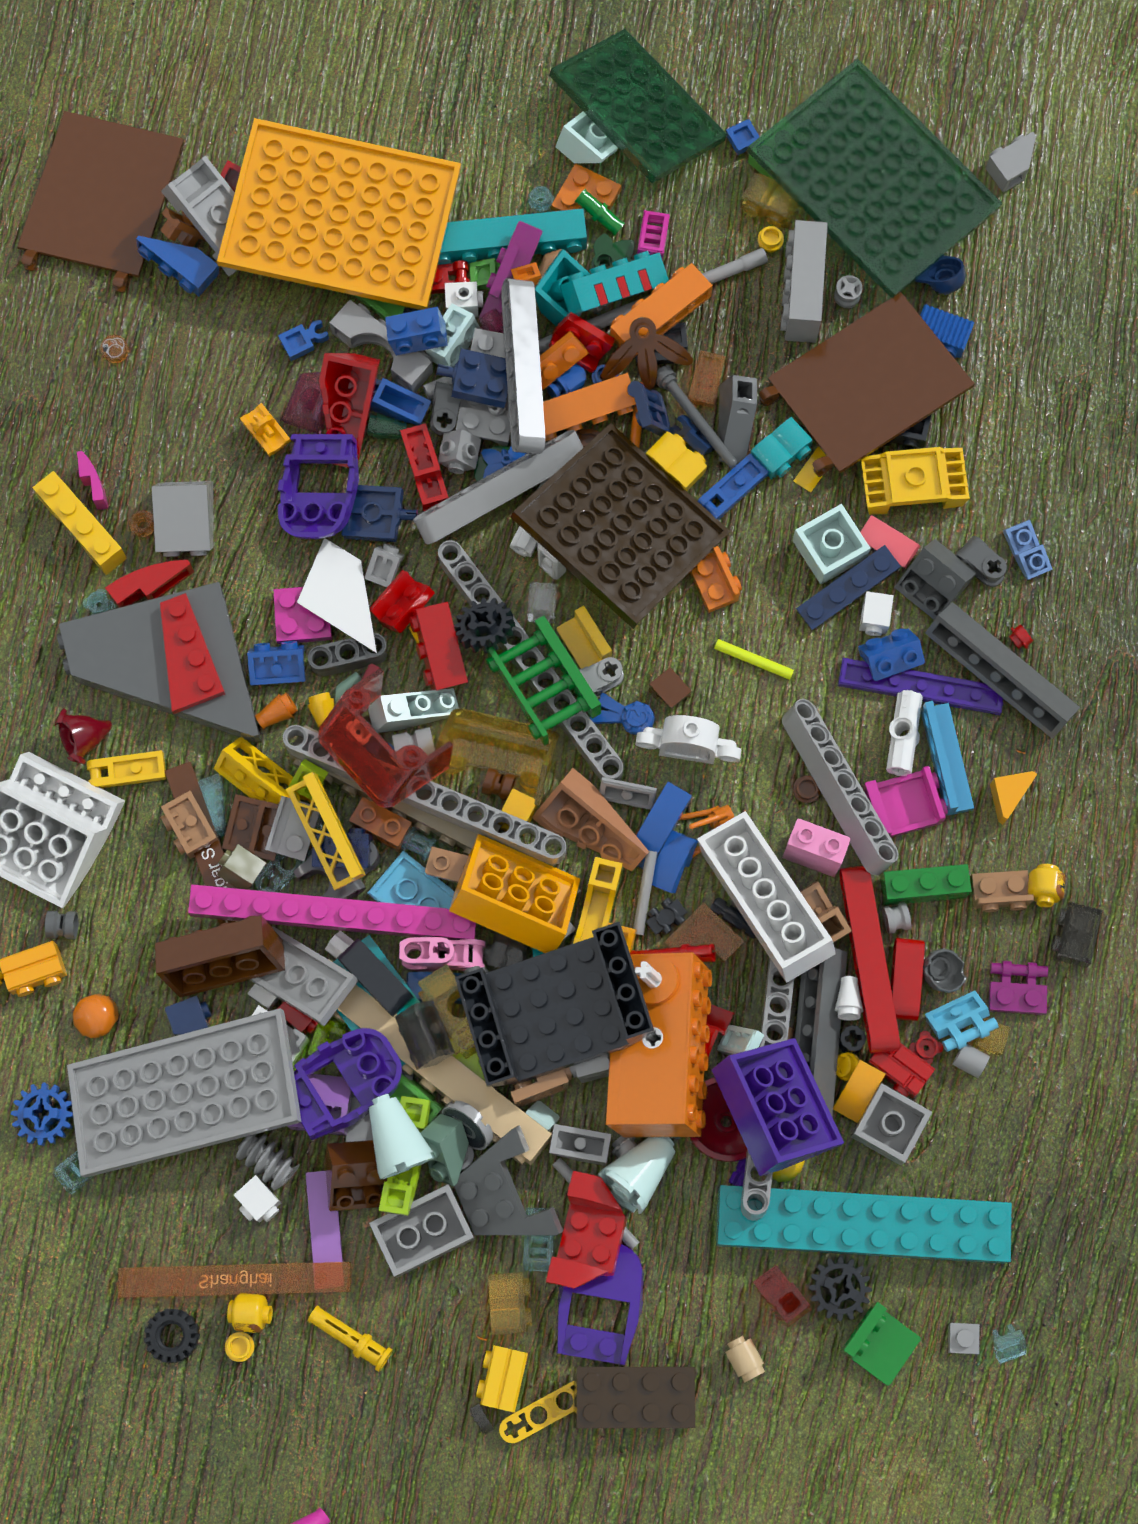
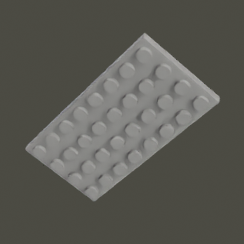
M281 1008L67 1065L80 1175L85 1178L302 1122L285 1013Z

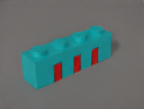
M649 251L633 256L634 261L628 262L626 257L612 262L613 267L606 269L604 264L590 269L591 274L584 276L583 272L568 276L569 282L560 285L568 312L574 314L582 313L652 290L660 283H667L669 279L660 252L650 255Z

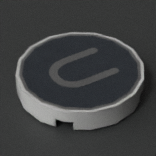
M451 1101L443 1108L442 1114L462 1121L469 1147L483 1150L492 1142L493 1132L491 1126L488 1123L486 1126L482 1123L483 1117L480 1112L463 1101H455L454 1103Z

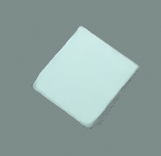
M536 1101L526 1111L528 1116L549 1132L560 1118L558 1114L541 1101Z

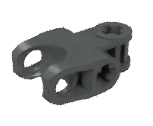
M360 840L352 845L365 874L373 871L380 862V855L376 846L368 840ZM334 842L321 847L325 854L334 856L337 849ZM316 851L293 871L299 881L315 874L327 876ZM362 851L369 855L370 859L366 862L364 859H361L360 853ZM326 857L329 865L331 866L333 859ZM337 861L333 873L339 882L350 875L345 864ZM360 878L335 891L329 880V888L321 897L353 899L361 894L366 887Z

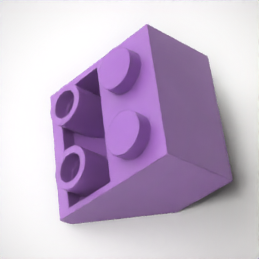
M321 1074L308 1075V1078L334 1120L350 1113L353 1092L343 1077ZM301 1122L287 1126L291 1130L305 1131ZM348 1127L330 1134L347 1136Z

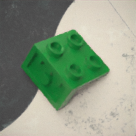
M875 1302L840 1351L875 1378L889 1386L921 1341V1338L887 1313V1308L879 1302Z

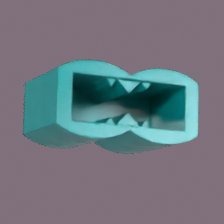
M790 417L770 435L760 441L751 450V454L769 471L768 477L770 479L777 475L781 478L791 469L790 464L796 459L802 461L810 454L813 440Z

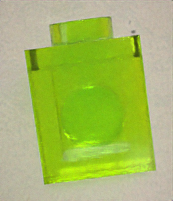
M331 1020L325 1026L318 1023L307 1055H312L318 1050L317 1047L326 1041L331 1043L332 1040L328 1039L329 1035L342 1038L343 1034L347 1033L345 1030H342L343 1025Z

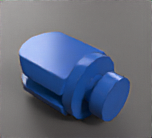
M574 364L547 386L549 395L552 398H556L582 389L586 380L584 368Z

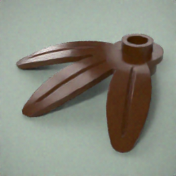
M640 317L631 323L629 328L631 338L626 340L611 355L603 368L601 378L608 380L621 373L630 364L635 354L638 353L639 374L645 388L650 390L654 387L657 379V361L654 350L666 359L680 365H691L693 358L679 343L664 335L657 334L656 326L651 319ZM645 327L648 329L647 334L639 335V330Z

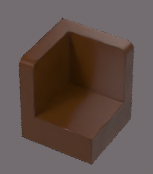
M671 667L649 684L648 690L655 699L660 697L670 709L674 708L683 699L685 701L689 700L692 694L691 689Z

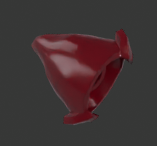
M65 708L60 711L55 720V726L58 725L62 744L69 755L67 758L80 764H85L86 760L83 757L96 748L112 729V723L109 720H98L85 715H68Z

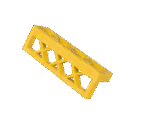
M239 737L221 751L213 769L248 797L275 804L280 803L281 796L290 798L286 789L281 787L279 783H285L289 786L293 776L243 737ZM241 748L249 757L242 756L235 750ZM258 766L265 767L270 773L262 772L258 769ZM295 792L299 801L301 799L311 803L310 799Z
M311 772L303 776V781L287 788L286 791L333 889L336 891L366 876L318 775ZM307 786L312 796L310 806L300 803L295 792ZM302 807L308 809V812H307L306 815H305V813H304ZM312 811L320 813L324 821L322 831L311 827L309 820ZM314 832L320 834L319 840H317ZM325 836L333 839L337 848L334 856L325 854L321 848ZM326 857L333 859L331 866L329 865ZM337 861L345 864L350 875L339 882L333 873Z

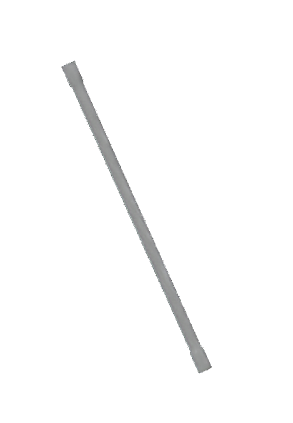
M760 248L741 256L737 260L702 274L713 284L740 272L749 271L768 263V258L764 249ZM638 300L586 321L599 329L610 326L616 317L621 314L626 315L631 311L632 306ZM552 335L538 340L539 354L550 348L549 343ZM442 377L423 385L427 398L429 400L433 399L436 381L452 384V378Z

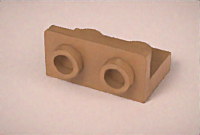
M191 791L161 806L165 815L160 818L168 831L173 829L178 838L173 841L181 855L186 853L192 859L195 857L194 853L218 840Z
M432 846L425 873L426 875L458 883L469 856Z
M1028 870L977 873L970 876L974 909L982 908V912L987 913L999 911V907H1010L1011 911L1027 909V905L1034 901V896L1028 895Z

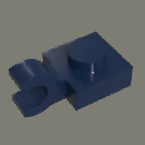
M684 414L678 416L677 420L682 423L683 428L680 429L677 425L672 426L670 431L673 435L684 436L683 439L689 444L690 449L699 452L702 456L715 450L688 416Z

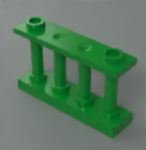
M542 616L535 620L536 631L533 632V636L499 655L493 647H489L488 658L485 660L492 673L498 672L529 721L528 729L535 740L540 739L545 746L549 744L547 730L581 711L583 713L587 711L593 719L601 714V703L545 616ZM538 645L541 647L543 645L546 646L549 651L547 658L513 677L510 675L504 664ZM552 667L555 669L557 667L560 668L563 673L561 680L525 699L518 686ZM566 689L569 691L574 690L578 696L576 702L541 722L532 710L534 707Z

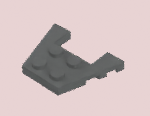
M520 1125L511 1129L464 1170L454 1186L474 1235H558L563 1232L554 1207L531 1215L526 1214L504 1160L530 1150Z

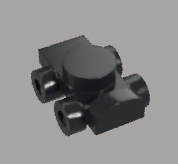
M669 897L661 903L664 909L658 911L655 907L647 913L650 919L646 921V924L655 936L660 932L665 936L673 930L670 927L673 923L679 926L686 921L684 915L687 914V911L678 899L672 901Z

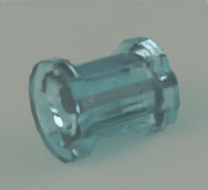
M412 827L407 833L401 849L404 851L408 849L422 856V860L426 862L429 858L431 847H436L438 840L435 838L429 839Z

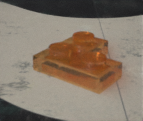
M704 902L664 942L668 948L681 947L682 944H690V946L714 944L715 950H712V952L716 951V956L724 963L744 943Z

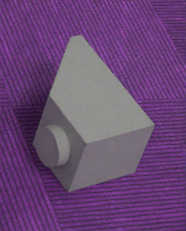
M554 1124L549 1153L576 1161L606 1166L611 1134Z

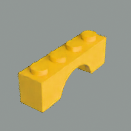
M54 471L32 487L39 500L70 531L105 575L109 574L127 559L118 543Z
M595 857L573 944L594 937L592 930L608 925L623 863Z

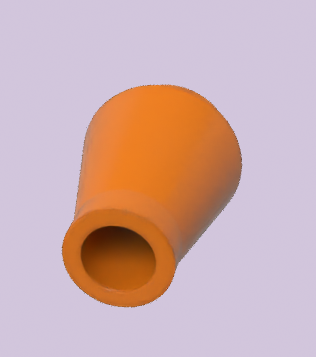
M287 693L283 695L278 694L255 715V718L260 726L265 729L270 725L294 717L293 714L298 709Z

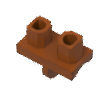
M167 207L164 209L162 214L166 217L167 221L160 231L168 239L173 241L178 239L182 244L193 247L198 239L206 241L183 211L181 214Z

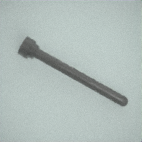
M666 365L657 370L655 383L659 388H664V390H668L726 465L730 468L735 467L737 460L677 385L676 373L672 368Z

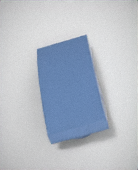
M1030 520L1002 530L1010 550L1027 580L1053 570L1043 544H1039Z

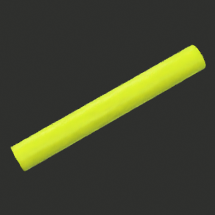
M720 639L716 642L714 649L789 680L793 675L794 670Z

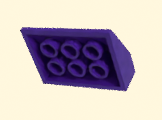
M795 1038L729 1055L712 1069L759 1176L783 1170L844 1144Z

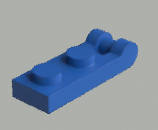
M750 453L701 496L698 502L715 519L720 520L725 513L765 479L769 471ZM716 497L722 502L718 507L712 503V500Z

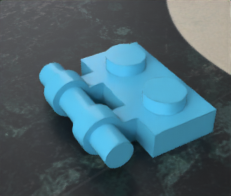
M972 991L925 1014L926 1022L938 1039L950 1035L951 1038L942 1042L947 1052L955 1048L958 1050L967 1046V1042L978 1037L983 1039L989 1036L991 1031L999 1028L994 1017L985 1022L983 1021V1018L990 1016L988 1007L976 991ZM971 1024L974 1026L962 1033L960 1031V1029L967 1027Z

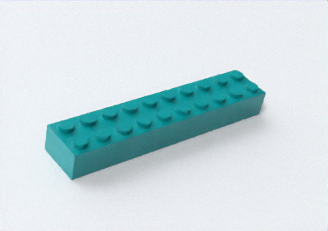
M720 1185L718 1188L716 1246L1000 1264L1011 1262L1012 1203L771 1188L770 1202L766 1214L763 1218L752 1221L744 1217L741 1212L743 1186ZM758 1199L747 1201V1205L751 1210L758 1211L763 1208L762 1203Z

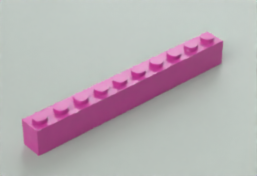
M192 884L188 910L190 917L241 921L249 916L262 915L268 924L404 937H442L448 940L474 939L476 926L475 922L450 912L448 908Z

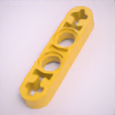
M574 1381L506 1417L501 1422L499 1428L503 1440L508 1443L519 1442L574 1412V1391L571 1389ZM562 1392H567L573 1397V1405L567 1410L560 1409L556 1404V1398ZM541 1406L547 1411V1419L544 1423L535 1424L532 1422L530 1412L534 1407ZM525 1413L527 1423L533 1429L526 1432V1427L524 1426L518 1430L519 1436L517 1438H513L512 1435L506 1436L504 1432L508 1428L506 1423L512 1421L513 1424H518L522 1421L519 1415Z

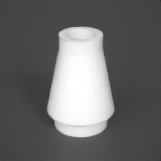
M844 976L841 978L835 1006L839 1019L851 1021L861 1018V1013L864 1010L857 977Z

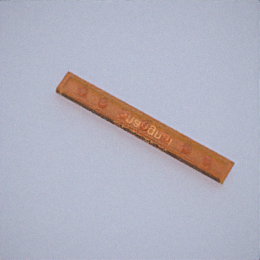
M351 1262L118 1268V1298L238 1295L239 1293L351 1292Z

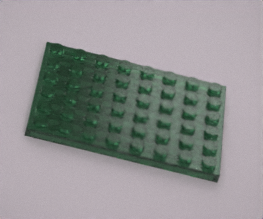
M858 58L750 144L747 152L816 222H827V234L891 298H894L994 214L1003 204Z

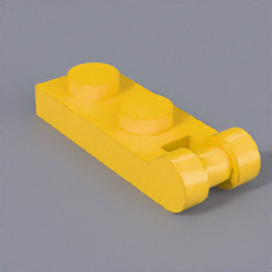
M162 750L93 759L86 762L87 771L90 772L91 778L88 782L101 789L167 780ZM108 769L109 776L102 777L101 770Z

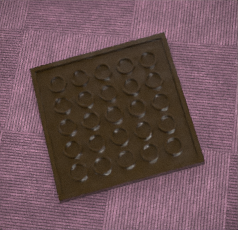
M612 423L515 509L510 516L632 629L713 550V547H716L730 533L727 527L718 519H715L706 508Z

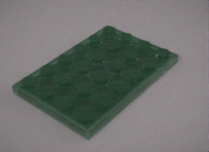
M626 29L551 68L549 76L652 184L723 143L727 137V133Z

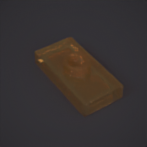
M700 350L688 399L692 403L713 408L726 356Z

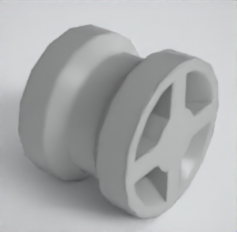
M852 275L840 278L834 292L836 303L843 308L856 306L862 293L861 281Z
M905 902L899 903L897 907L893 908L890 906L882 907L883 921L888 934H893L898 929L911 930V918Z

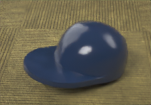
M934 254L921 257L913 262L909 267V276L916 282L928 284L936 293L945 295L951 294L963 286L966 279V271L963 261L959 258Z

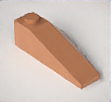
M574 768L570 770L531 817L546 830L576 842L577 847L584 850L586 848L592 849L600 853L601 857L606 860L623 863L622 867L633 871L649 853L648 849L598 789Z

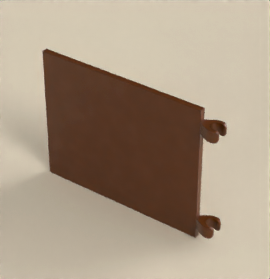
M64 111L17 245L18 249L25 251L21 260L24 269L34 271L38 254L109 270L117 272L113 278L115 291L124 293L127 288L129 275L139 278L145 261L137 251L136 238L138 236L153 237L166 198L161 190L172 180L184 139Z
M900 292L768 377L773 386L762 389L759 392V396L764 406L771 405L779 396L783 398L826 455L813 462L814 473L821 477L833 466L839 473H842L973 388L975 384Z

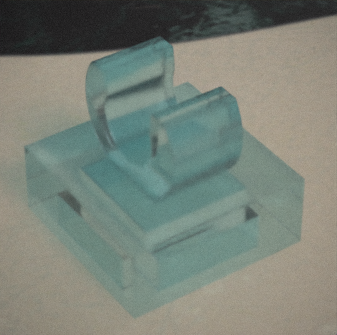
M1011 1324L1007 1325V1335L1000 1336L996 1329L993 1330L994 1352L999 1364L1027 1354L1026 1339L1021 1329L1015 1331Z

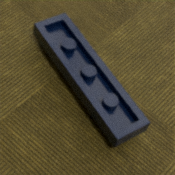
M884 545L796 608V611L813 632L863 596L866 591H870L898 571L901 566Z

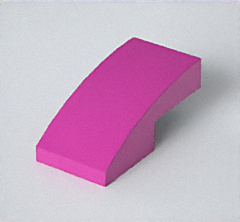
M78 451L79 477L83 485L92 487L93 502L98 510L108 509L105 490L93 464L83 451Z

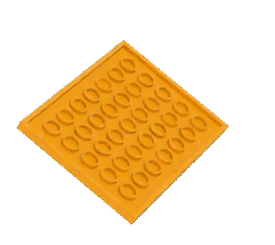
M254 118L217 265L414 309H427L461 163Z

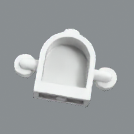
M686 715L666 717L663 729L646 727L643 732L637 733L635 743L636 746L645 749L659 748V756L714 764L715 758L727 762H739L742 751L737 747L735 741L718 738L720 730L718 724L707 719Z

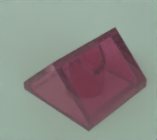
M321 372L300 373L281 421L316 434H321L325 424L322 406L324 401L319 383Z

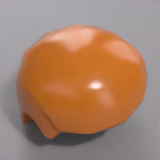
M94 994L82 998L73 1011L74 1027L82 1036L89 1038L105 1036L119 1019L116 1003L109 996Z

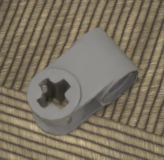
M612 657L605 658L589 667L579 669L596 697L620 685L624 678L621 663ZM611 668L612 671H615V676L611 677L607 674L606 670Z

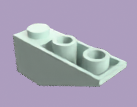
M454 688L384 695L377 698L367 707L375 733L399 731L460 715Z

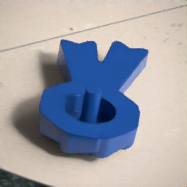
M601 693L600 699H598L601 703V708L604 710H601V714L593 719L590 717L594 724L622 723L625 731L633 735L643 732L646 727H653L655 715L649 705L635 701L627 706H623L605 693Z

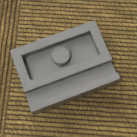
M281 796L265 850L305 861L311 841L291 799ZM299 801L302 804L310 806V804ZM302 807V809H303V811H304V813H305V815H306L307 812H308V809ZM312 811L309 820L311 827L314 829L320 814L316 811Z

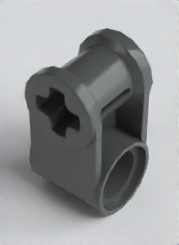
M436 381L432 400L433 408L430 427L435 434L443 436L444 433L452 431L456 425L461 399L451 397L453 384ZM442 416L446 417V422L450 423L445 428H441V423L437 422Z
M972 536L955 554L977 572L975 577L984 585L995 587L1003 581L1007 569L1005 560L991 550L980 538ZM993 569H996L998 572H993V573L991 574V573H989L988 571H989V570L992 571Z

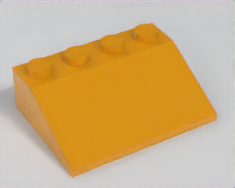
M478 833L454 892L449 911L538 951L547 953L558 949L566 936L580 878Z

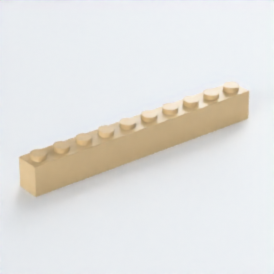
M357 985L353 987L338 1007V1011L361 1029L370 1028L382 1033L392 1045L399 1059L406 1063L402 1066V1071L408 1076H411L412 1073L421 1079L419 1084L431 1094L436 1091L444 1098L441 1101L445 1105L451 1101L453 1103L455 1101H463L479 1111L483 1117L482 1123L485 1126L487 1123L491 1126L493 1132L492 1142L494 1144L511 1129L520 1125L530 1149L525 1153L512 1157L521 1165L526 1162L531 1166L551 1141L552 1134L493 1087H487L483 1079L397 1014L392 1017L375 998ZM335 1011V1013L332 1016L335 1017L339 1022L344 1024L345 1021L342 1019L339 1013Z

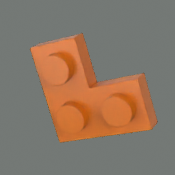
M575 163L553 201L551 210L582 209L574 201L584 189L600 203H606L608 205L607 209L610 210L621 192L622 185Z

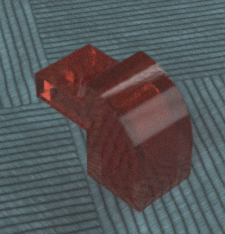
M777 1265L753 1281L754 1286L786 1328H789L811 1311L810 1304L794 1283L788 1281Z

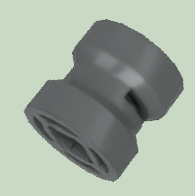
M47 911L45 918V936L47 939H56L58 936H63L69 940L77 938L79 919L76 911H68L66 914H59L57 911Z

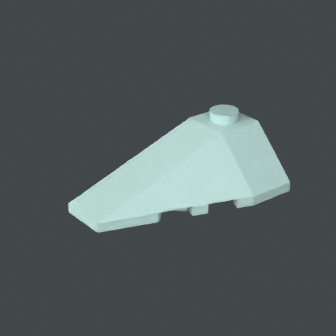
M626 78L564 125L555 147L573 163H602L619 148L646 93Z

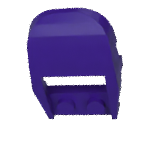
M292 434L290 439L294 442L292 453L285 456L283 478L278 483V491L280 492L278 519L280 525L288 534L297 538L322 539L333 536L347 525L353 509L359 483L357 440L352 434ZM301 463L348 464L349 473L346 493H298Z
M370 1028L350 1031L343 1034L339 1040L331 1043L326 1041L321 1044L312 1055L306 1059L302 1058L294 1065L296 1069L294 1076L301 1124L311 1140L354 1125L369 1114V1107L374 1105L373 1099L385 1094L391 1096L396 1091L402 1074L401 1061L388 1039L379 1031ZM331 1062L335 1063L361 1105L342 1118L340 1117L335 1120L308 1078V1075Z
M621 1244L613 1276H600L575 1289L564 1286L559 1288L556 1353L626 1365L627 1356L642 1313L644 1275L640 1258L629 1247ZM572 1293L630 1303L625 1335L567 1325Z

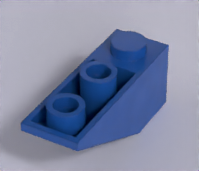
M143 236L136 238L138 253L148 261L152 259L159 265V270L167 277L173 276L176 278L181 288L189 294L193 292L199 297L219 275L217 263L198 248Z

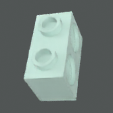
M451 304L443 315L446 324L448 346L425 351L431 357L432 362L454 367L458 362L461 348L468 349L472 343L475 328L480 329L474 314Z

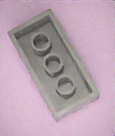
M795 220L794 230H789L788 242H786L785 258L787 259L783 282H785L782 296L783 314L781 315L780 330L785 331V341L816 343L822 318L827 222Z

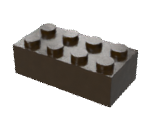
M574 1367V1428H695V1367Z

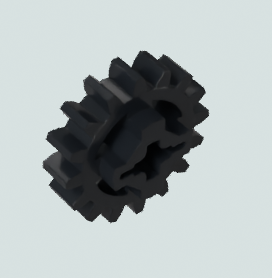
M482 598L480 604L472 601L470 609L467 607L462 608L464 615L456 616L458 623L454 624L459 643H462L466 650L471 647L473 653H477L480 648H483L484 653H488L489 647L498 650L497 644L500 642L507 644L506 636H513L514 634L512 628L515 627L512 611L510 608H507L505 602L498 604L496 598H493L490 603H487L485 598Z
M842 1256L837 1258L836 1264L833 1263L831 1258L826 1259L827 1267L825 1268L818 1264L816 1268L819 1271V1275H810V1278L815 1281V1285L808 1286V1290L814 1291L815 1295L809 1300L810 1302L818 1301L819 1305L816 1311L819 1312L825 1309V1318L830 1319L833 1314H836L837 1321H842L843 1314H846L849 1320L854 1319L853 1311L855 1310L861 1314L864 1311L860 1304H869L870 1302L865 1297V1293L872 1291V1288L865 1287V1282L870 1277L861 1276L860 1273L864 1267L860 1266L855 1269L853 1267V1259H850L847 1264H844ZM842 1269L836 1278L832 1279L825 1276L831 1270ZM852 1275L857 1280L859 1291L854 1289L852 1285ZM844 1279L843 1288L847 1292L846 1294H840L836 1298V1289L833 1288V1284H839ZM821 1287L826 1289L829 1296L827 1303L822 1297ZM848 1299L854 1302L848 1308L838 1309L843 1300Z

